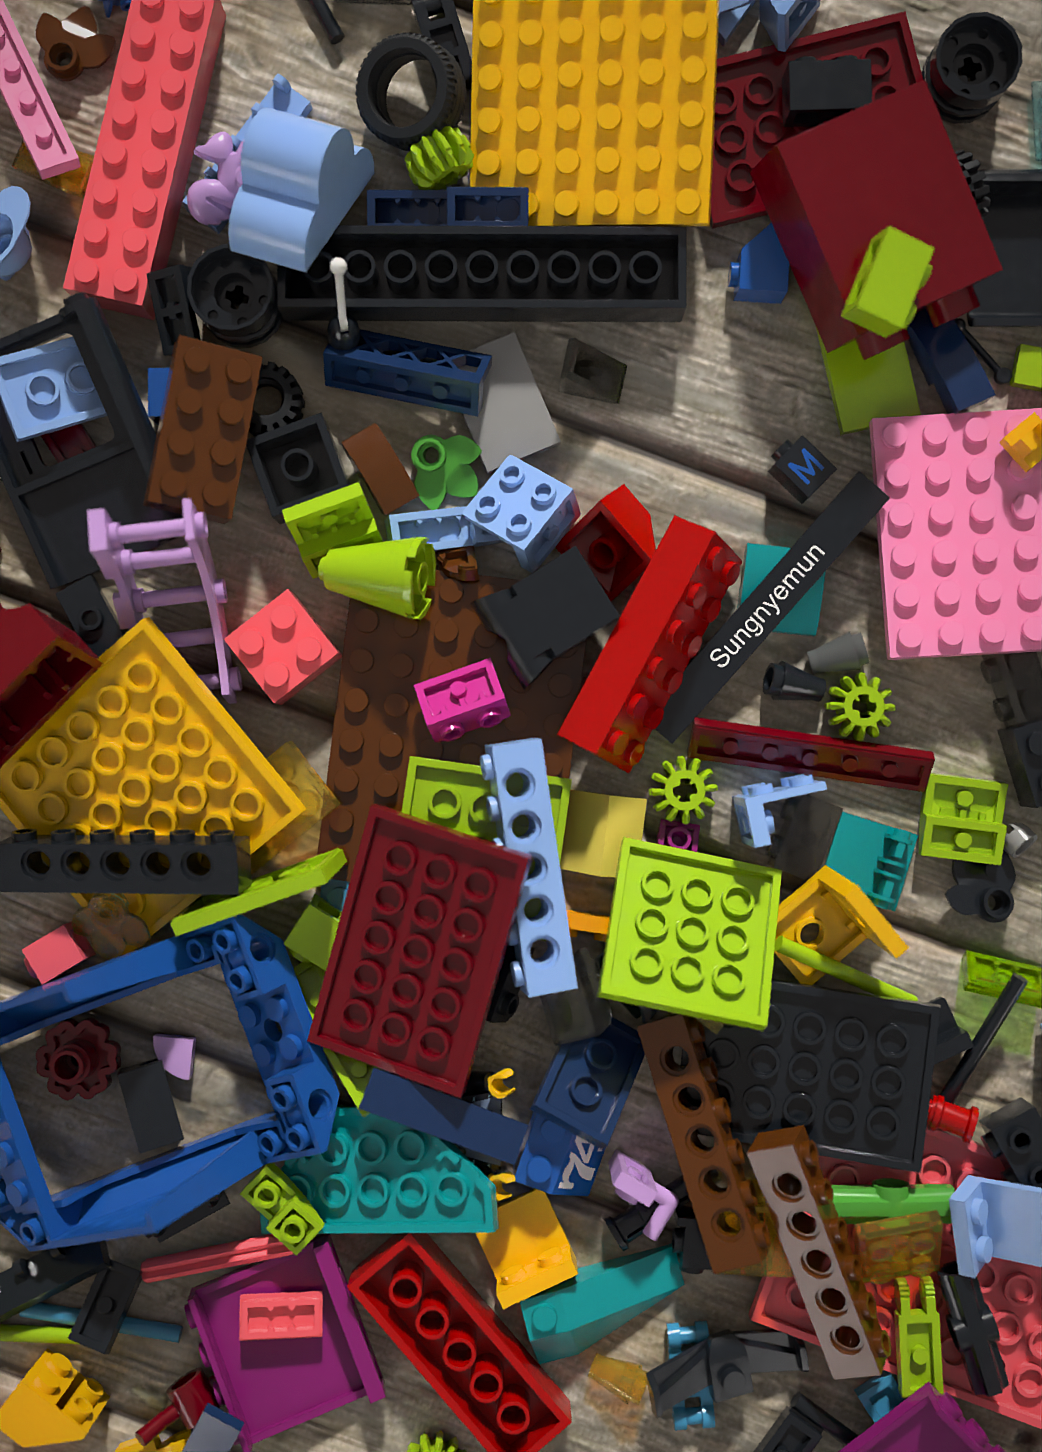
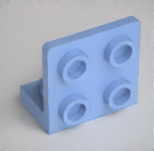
M509 455L464 509L463 515L469 522L511 545L521 567L533 573L581 515L573 488L517 457Z
M799 774L781 778V786L773 787L772 783L765 784V782L741 787L742 794L732 796L742 843L754 848L771 845L769 834L775 833V826L770 809L764 810L763 803L827 790L826 782L813 780L812 774Z
M968 1175L949 1198L959 1275L975 1278L985 1263H989L992 1257L1042 1267V1188Z

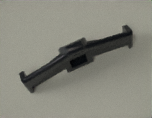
M726 1329L709 1334L705 1340L646 1372L651 1409L657 1419L663 1416V1412L708 1386L714 1402H722L754 1392L751 1373L798 1370L809 1372L806 1346L802 1339L775 1329L743 1331Z

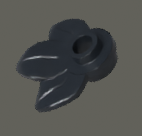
M1003 849L1001 865L953 859L952 874L957 885L945 892V897L950 906L962 915L977 914L982 920L990 923H998L1007 919L1014 908V898L1010 890L1016 879L1015 868L1007 852ZM989 896H993L995 899V907L992 910L988 906Z

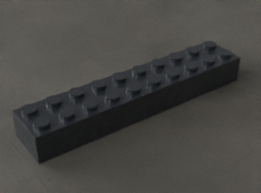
M338 225L306 272L277 264V308L285 321H330L335 315H338L335 274L330 269V263L334 258H342L347 264L346 272L343 274L346 314L354 317L356 321L681 322L686 311L687 227Z

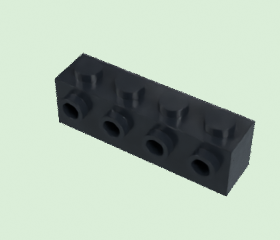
M1020 1097L979 1120L986 1133L981 1136V1140L989 1154L994 1159L999 1157L1006 1169L1001 1172L1005 1182L1042 1188V1119L1035 1106Z

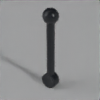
M955 318V323L970 346L994 372L995 382L1000 385L1009 382L1012 378V372L1008 368H1001L966 329L965 320Z

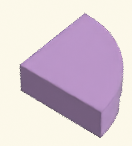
M155 1034L153 1036L154 1051L158 1060H163L164 1068L178 1078L190 1080L193 1073L196 1037Z

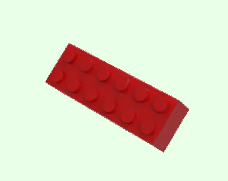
M674 515L558 732L559 736L628 774L632 767L641 760L645 750L644 745L652 730L656 729L661 723L664 715L663 709L671 694L679 689L683 680V672L690 659L699 652L702 645V637L709 623L717 618L724 595L729 586H732L739 577L740 565L743 561L715 531Z
M394 1233L352 1270L347 1288L487 1452H538L572 1423L571 1404L567 1396L427 1233Z

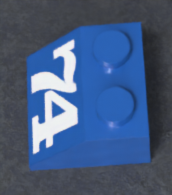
M533 1111L519 1154L513 1166L515 1182L551 1195L589 1196L606 1147L600 1149Z

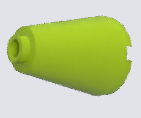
M412 537L330 549L326 557H322L319 562L318 575L319 579L324 581L327 590L410 619L421 620L426 616L432 598H425L427 585L435 586V550L433 544L426 543L429 540L427 537Z

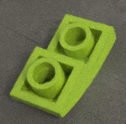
M274 1163L265 1164L240 1192L243 1198L270 1221L266 1229L296 1256L325 1225L304 1194Z

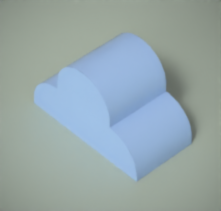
M270 108L259 110L250 122L243 142L241 153V177L243 184L235 196L229 218L228 238L230 251L306 272L374 175V161L370 150L354 145L351 133L345 128Z

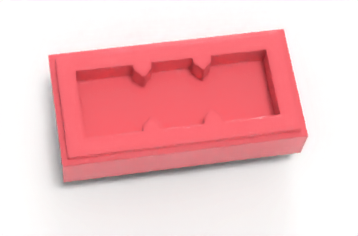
M323 1291L240 1294L239 1341L322 1337Z

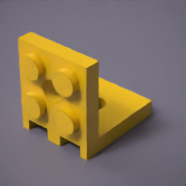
M824 865L779 904L776 939L779 936H783L839 962L867 938L896 959L909 949L859 886L827 865ZM809 923H817L819 927L817 938L812 942H802L800 934L803 927ZM774 951V954L800 984L813 985L826 974Z

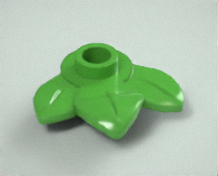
M426 435L415 442L411 452L412 462L418 470L414 486L420 495L421 501L431 510H437L441 506L447 493L462 498H470L477 495L479 487L478 478L470 464L480 456L482 450L473 440L462 435L452 436L445 440L436 435ZM430 448L437 449L439 457L434 463H429L426 460V452Z

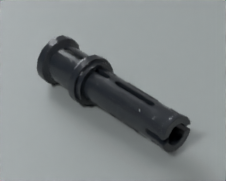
M716 1169L711 1170V1179L715 1184L723 1181ZM683 1175L665 1186L666 1189L675 1193L679 1198V1204L675 1210L691 1201ZM653 1200L650 1207H647L638 1201L636 1205L631 1206L616 1217L608 1216L604 1219L623 1251L629 1249L630 1242L644 1234L642 1231L659 1203Z

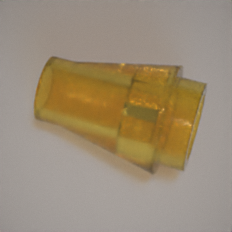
M598 1353L594 1357L587 1376L598 1382L626 1405H628L629 1401L639 1405L647 1386V1371L642 1369V1364L610 1358Z

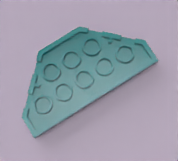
M337 1105L328 1148L325 1152L286 1160L281 1168L304 1194L323 1220L325 1225L317 1234L494 1233L499 1228L496 1185L452 1142L372 1113L363 1117L356 1105ZM260 1213L261 1234H271L266 1229L270 1221Z

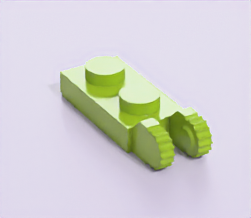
M921 1276L919 1292L922 1308L910 1309V1289L905 1277L895 1278L894 1298L897 1310H894L898 1392L902 1398H908L929 1381L942 1395L944 1392L940 1316L936 1310L933 1279L930 1276Z

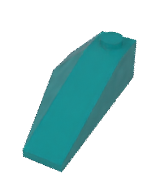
M672 1244L577 1268L578 1275L520 1301V1306L534 1353L539 1364H544L580 1354L685 1284L682 1272L679 1269L677 1253H673Z

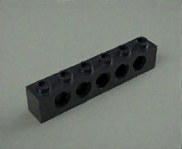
M18 829L11 832V837L0 841V892L239 895L252 885L250 837L235 836L234 830H215L210 832V836H195L194 830L182 829L171 831L168 836L155 835V830L152 829L134 830L129 832V835H116L114 829L94 830L90 832V835H76L75 829H58L51 831L50 835H37V829ZM41 852L48 856L50 867L43 862ZM80 852L88 857L90 867L82 863ZM119 852L127 856L130 863L129 868L120 862ZM158 852L167 856L170 868L164 867L159 862ZM198 852L208 857L210 869L203 867L199 863Z

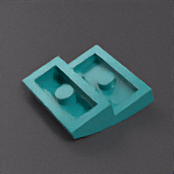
M747 543L744 552L742 585L739 589L737 608L790 549L789 547ZM826 571L772 632L816 636Z

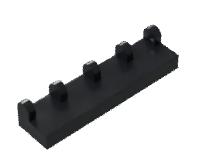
M106 1240L47 1249L27 1260L20 1258L14 1261L11 1268L0 1273V1323L112 1266Z

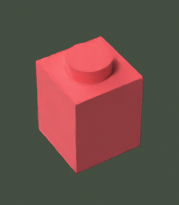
M76 920L63 924L22 949L26 957L24 959L26 969L33 978L39 979L42 985L59 977L96 954Z

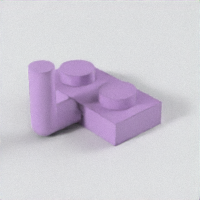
M616 1149L608 1162L612 1183L616 1187L615 1193L633 1205H636L638 1201L647 1207H650L653 1200L659 1203L642 1231L648 1238L657 1241L677 1208L679 1198L675 1193L655 1182L649 1168Z

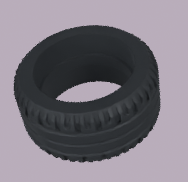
M406 32L384 38L367 53L368 56L364 58L360 66L361 70L358 71L355 95L357 96V107L363 122L377 138L398 149L411 151V146L419 143L422 136L431 137L434 129L440 132L444 126L458 127L461 115L463 116L467 91L465 90L466 83L463 72L450 52L429 37L418 33ZM415 60H428L433 66L437 79L435 101L430 111L422 120L411 126L397 127L389 116L386 104L390 81L395 73L405 64Z

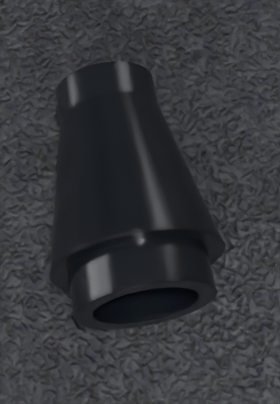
M781 661L779 664L770 663L763 679V693L771 695L772 700H812L820 702L826 690L825 679L811 675L784 661Z

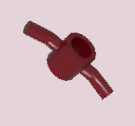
M199 1367L176 1380L166 1390V1394L172 1404L135 1432L138 1442L142 1446H146L178 1419H181L186 1429L194 1428L207 1403L220 1409L213 1389V1382L217 1381L215 1375L213 1374L207 1378L203 1369Z

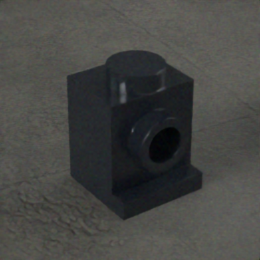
M682 1206L673 1213L677 1226L680 1227H674L672 1233V1252L678 1253L680 1260L679 1269L689 1274H701L704 1270H712L693 1207Z

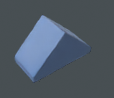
M759 0V20L778 51L786 52L820 7V0Z

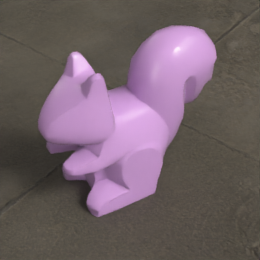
M221 131L216 133L205 145L197 146L194 150V154L197 157L218 165L216 179H200L195 181L188 189L187 204L190 214L199 223L207 226L220 225L221 221L229 220L235 196L243 184L241 177V153L244 141L242 140L237 151L234 152L232 138L227 132Z

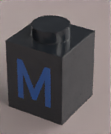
M802 435L794 444L787 439L772 454L771 458L776 463L768 472L800 504H803L837 468Z

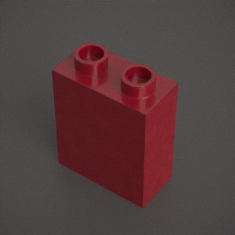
M925 79L777 143L750 171L827 353L856 341L863 360H866L910 339L906 328L883 337L841 317L871 239L888 226L935 248L928 263L932 265L931 274L925 285L917 291L913 304L916 305L915 313L926 308L934 328L980 307L981 304L973 286L1003 270Z

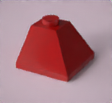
M623 484L599 500L560 540L555 548L563 554L576 545L612 602L646 570L656 551L650 513Z

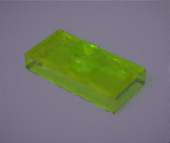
M966 950L961 958L964 991L998 998L1012 974L1017 973L1024 977L1028 983L1016 1003L1042 1008L1041 967Z

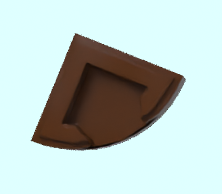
M474 546L435 552L438 568L446 576L462 581L479 580Z

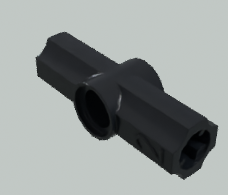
M957 1260L943 1264V1267L936 1272L949 1314H946V1322L955 1347L961 1353L971 1389L975 1395H986L988 1397L1003 1393V1389L1009 1386V1382L997 1342L1000 1341V1334L989 1306L984 1302L977 1276L971 1278L959 1275Z

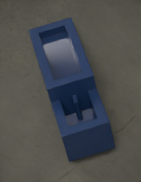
M926 308L916 312L906 327L910 336L908 341L928 386L934 384L947 414L966 412L993 398L996 394L988 377L955 321L951 320L934 328Z

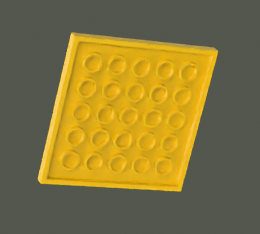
M473 0L471 150L474 158L473 167L470 169V187H529L528 226H710L720 0Z
M150 617L140 620L98 657L103 662V665L0 768V809L17 829H37V835H50L51 831L58 829H75L76 835H90L91 831L99 829H114L116 835H129V832L134 830L152 829L155 830V835L168 836L169 832L182 829L194 830L195 836H210V832L215 830H234L235 836L250 837L251 855L307 809ZM41 852L42 860L50 867L48 856ZM80 852L82 863L90 867L88 857ZM119 852L120 862L129 868L130 863L127 856ZM158 852L159 862L164 867L170 868L167 856ZM198 852L199 863L203 867L210 869L208 857ZM71 893L121 955L136 950L203 895Z

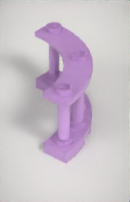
M191 498L182 499L184 519L121 526L119 522L112 521L104 508L87 510L90 552L99 564L105 580L114 579L119 591L113 593L112 599L120 629L128 628L130 630L144 618L143 612H146L147 608L207 601L212 628L163 634L175 648L215 643L219 673L198 675V677L209 690L221 689V695L229 704L237 703L235 691L242 690L241 673L239 667H232L231 650L224 641V638L228 636L223 603L228 601L227 587L224 578H217L207 540L208 524L205 513H198ZM185 536L186 542L189 547L133 553L132 549L125 550L123 543ZM196 563L203 584L144 592L143 588L136 587L133 574L136 573L137 569Z

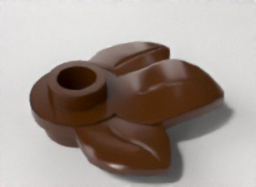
M83 6L74 11L62 22L51 14L43 13L37 23L36 39L45 51V67L50 75L59 81H72L78 78L84 69L101 67L109 60L115 50V38L107 34H98L97 22L88 6ZM63 59H72L69 64L65 66H60V63Z

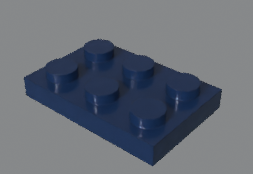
M581 1000L576 1005L530 1110L594 1146L604 1149L609 1144L645 1056L638 1031Z

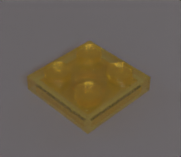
M938 1210L855 1224V1254L861 1262L864 1284H884L893 1278L910 1275L924 1277L933 1271L940 1270L943 1223Z

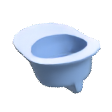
M10 186L0 192V279L5 281L10 280L27 263L32 252L30 235L26 228L30 215V199L28 193L18 186Z

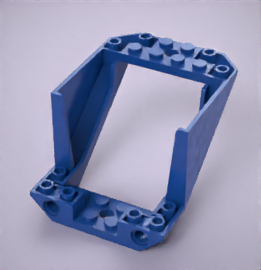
M238 914L185 934L172 936L0 1001V1045H4L94 1008L174 978L220 964L225 982L237 1009L239 1020L251 1047L253 1058L265 1085L267 1096L274 1110L50 1195L0 1059V1224L30 1252L156 1233L265 1164L322 1154L327 1150L340 1093L323 1047L307 1041L312 1017L286 947L283 945V939L242 914ZM275 1021L280 1024L282 1034L277 1029Z

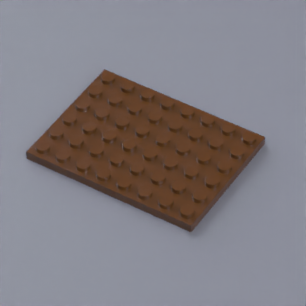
M436 569L435 586L427 585L425 598H432L431 605L426 616L421 620L410 619L350 598L317 855L337 848L343 850L347 862L331 879L350 882L371 805L378 804L402 812L410 756L481 766L480 756L486 755L484 745L539 738L542 739L546 774L548 776L569 778L573 743L559 736L558 732L580 693L586 641L553 660L536 680L524 690L507 664L508 650L506 641L499 635L488 632L470 605L471 602L479 598L507 590L521 580L479 575V580L462 581L450 578L442 570ZM491 658L511 716L503 719L493 727H480L466 732L456 740L434 742L427 727L414 685Z

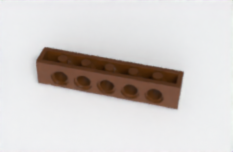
M676 1013L637 1026L713 1274L762 1263L769 1253L768 1248L771 1247V1237L766 1223L759 1221L755 1205L758 1204L756 1189L751 1180H746L741 1165L745 1162L743 1148L737 1138L733 1139L728 1124L732 1119L731 1111L724 1097L720 1098L715 1083L719 1079L718 1071L713 1058H707L702 1041L706 1040L702 1021L697 1017ZM675 1046L681 1047L687 1052L689 1063L686 1067L675 1062L673 1058ZM687 1087H693L698 1090L702 1098L701 1106H693L687 1101L685 1096ZM699 1128L708 1129L713 1134L715 1139L714 1147H708L701 1143L698 1137ZM717 1169L722 1171L727 1177L728 1187L717 1186L711 1179V1170ZM730 1211L735 1213L741 1221V1228L735 1229L730 1227L724 1220V1212Z
M804 1125L758 1133L747 1151V1155L833 1379L881 1376L886 1359L891 1354L890 1339L888 1333L881 1329L877 1319V1307L874 1296L871 1292H867L864 1285L860 1259L856 1254L852 1253L850 1248L847 1225L843 1217L837 1214L833 1203L834 1195L831 1183L827 1178L823 1177L818 1164L819 1153L815 1142L809 1140ZM790 1174L795 1175L798 1179L793 1178Z

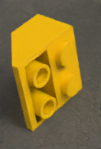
M47 1348L1 1406L0 1430L23 1448L83 1440L111 1396L104 1392L102 1385L93 1378H86L74 1369L67 1357L60 1353H54Z

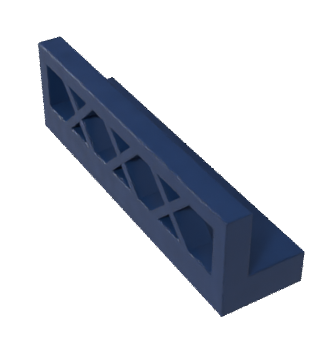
M361 329L359 342L361 346L349 350H339L333 348L328 343L323 352L325 386L477 417L483 405V384L492 366V355ZM387 350L399 352L392 356L381 354V352ZM424 358L437 359L433 363L420 362L419 360ZM467 365L477 367L478 369L475 373L460 370L458 367Z

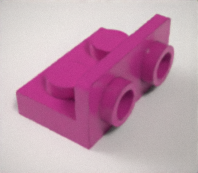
M491 658L414 685L427 727L436 743L456 740L463 736L464 733L480 727H493L503 719L511 716Z

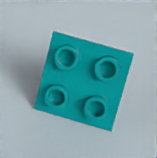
M841 812L825 865L858 885L874 906L895 912L918 835Z

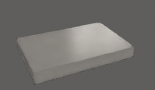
M515 332L469 350L492 355V366L483 384V405L479 416L462 414L473 441L482 450L480 458L487 475L495 472L509 455L525 460L560 445L561 440ZM467 365L458 367L460 370L475 373L478 369L477 367Z

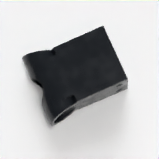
M576 545L509 589L484 596L470 603L488 632L499 635L506 641L508 650L507 664L524 690L536 680L553 660L572 650L620 618L617 610Z

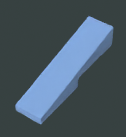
M467 506L391 514L384 521L387 541L427 537L429 540L426 543L433 544L435 552L466 546L478 547L505 543L466 520L463 511Z

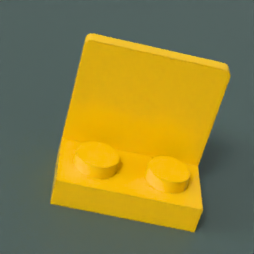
M534 1188L497 1205L499 1228L494 1233H475L496 1277V1295L502 1309L578 1275L576 1256L546 1192Z

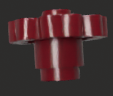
M92 1017L86 1018L80 1023L72 1018H68L46 1032L45 1039L47 1044L36 1051V1071L40 1076L49 1078L47 1089L50 1093L59 1095V1097L67 1101L73 1099L78 1094L82 1098L89 1100L111 1085V1074L121 1067V1057L119 1056L121 1046L114 1040H108L110 1028L106 1024L99 1023Z

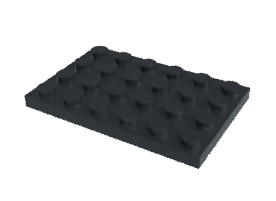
M772 979L768 1024L763 1031L700 1018L706 1035V1040L702 1042L707 1058H713L718 1071L719 1079L715 1082L720 1098L724 1097L731 1111L732 1119L728 1124L733 1139L737 1138L740 1142L752 1144L758 1133L804 1125L809 1140L815 1142L820 1156L921 1173L941 1006L938 1004ZM682 1048L680 1065L686 1067L689 1063V1057ZM687 1087L685 1091L687 1101L693 1106H701L702 1098L698 1090L693 1087ZM699 1128V1135L714 1137L708 1129Z

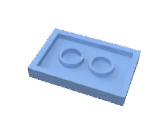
M73 337L0 356V400L17 442L107 416Z

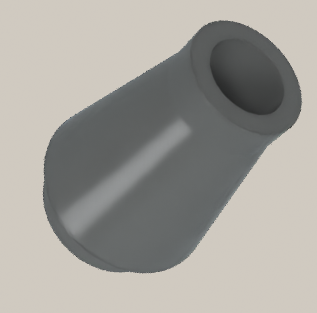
M849 631L815 650L807 652L813 675L823 672L861 670V665L869 663L867 649L861 632L851 635Z

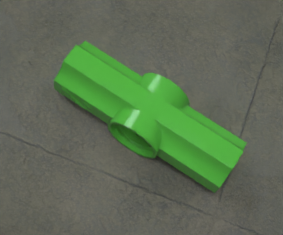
M882 1178L872 1181V1185H831L834 1195L833 1203L837 1214L843 1217L846 1224H873L880 1229L896 1231L908 1229L910 1224L952 1223L949 1198L955 1192V1188L951 1184H909L900 1179Z

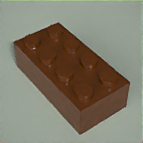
M183 335L178 336L173 348L143 506L183 515L182 499L191 498L197 512H204L208 521L226 524L232 520L262 356Z

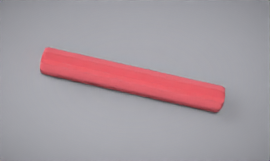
M269 1234L148 1258L141 1263L140 1270L142 1272V1280L145 1283H152L290 1256L293 1253L275 1236Z

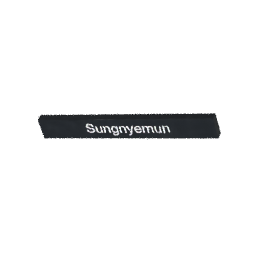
M860 471L854 475L686 666L683 672L682 683L679 689L671 694L663 709L662 721L655 730L673 744L694 720V717L698 716L890 499L887 494Z

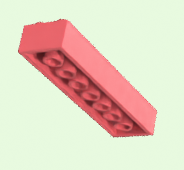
M131 0L64 280L63 289L70 296L85 292L88 297H97L103 309L154 320L155 312L146 273L167 268L226 19V14L220 0Z

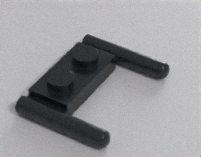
M797 1392L791 1400V1405L785 1407L754 1452H812L823 1437V1431L827 1432L844 1446L859 1435L802 1393Z

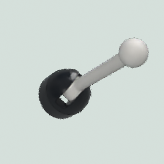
M334 258L330 263V269L335 274L338 315H335L328 323V342L335 349L349 350L359 344L360 328L356 319L346 314L343 274L346 272L347 264L342 258Z

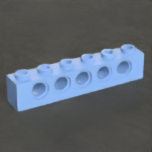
M529 738L484 745L486 755L480 756L481 772L484 780H490L492 794L491 797L486 798V806L490 822L496 821L498 838H493L492 842L532 855L535 860V869L531 875L527 876L508 941L509 946L514 945L516 961L510 963L514 986H520V990L528 997L576 989L578 987L542 739ZM517 772L522 776L524 784L522 790L517 795L511 796L507 792L505 784L507 778ZM525 814L529 819V829L524 835L516 837L512 832V822L517 816ZM538 897L541 901L540 912L535 917L526 918L524 914L526 902L531 898ZM539 939H546L547 950L545 954L540 958H531L530 948L532 944Z

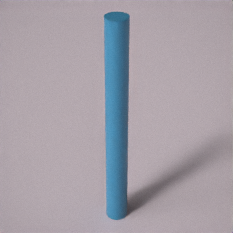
M40 1302L20 1312L19 1316L74 1325L81 1309ZM126 1316L119 1333L179 1343L183 1326Z

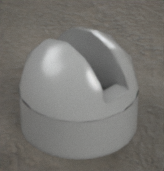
M1018 822L1009 824L1013 831L1010 834L1006 833L1004 849L1013 858L1023 854L1037 839V835L1028 826Z

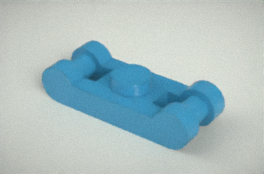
M694 1321V1326L679 1327V1323H666L668 1360L683 1352L681 1351V1344L695 1343L696 1345L705 1340L709 1335L707 1321ZM709 1386L690 1396L699 1397V1407L685 1408V1400L672 1407L675 1431L687 1430V1425L702 1424L703 1429L715 1428V1413Z

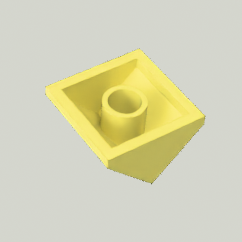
M570 790L560 869L598 877H616L623 837L642 841L647 799Z

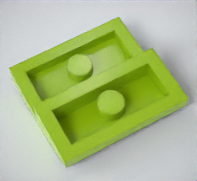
M359 482L282 510L285 522L298 545L301 558L312 579L319 577V562L322 557H326L330 549L383 542Z
M931 773L925 792H922L919 854L922 856L1001 865L1007 826L1002 824L1008 784L1001 781Z

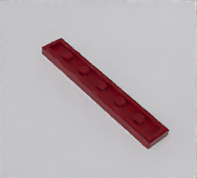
M694 717L687 748V758L691 759L697 758L705 761L795 774H812L815 777L925 792L935 762L932 751Z

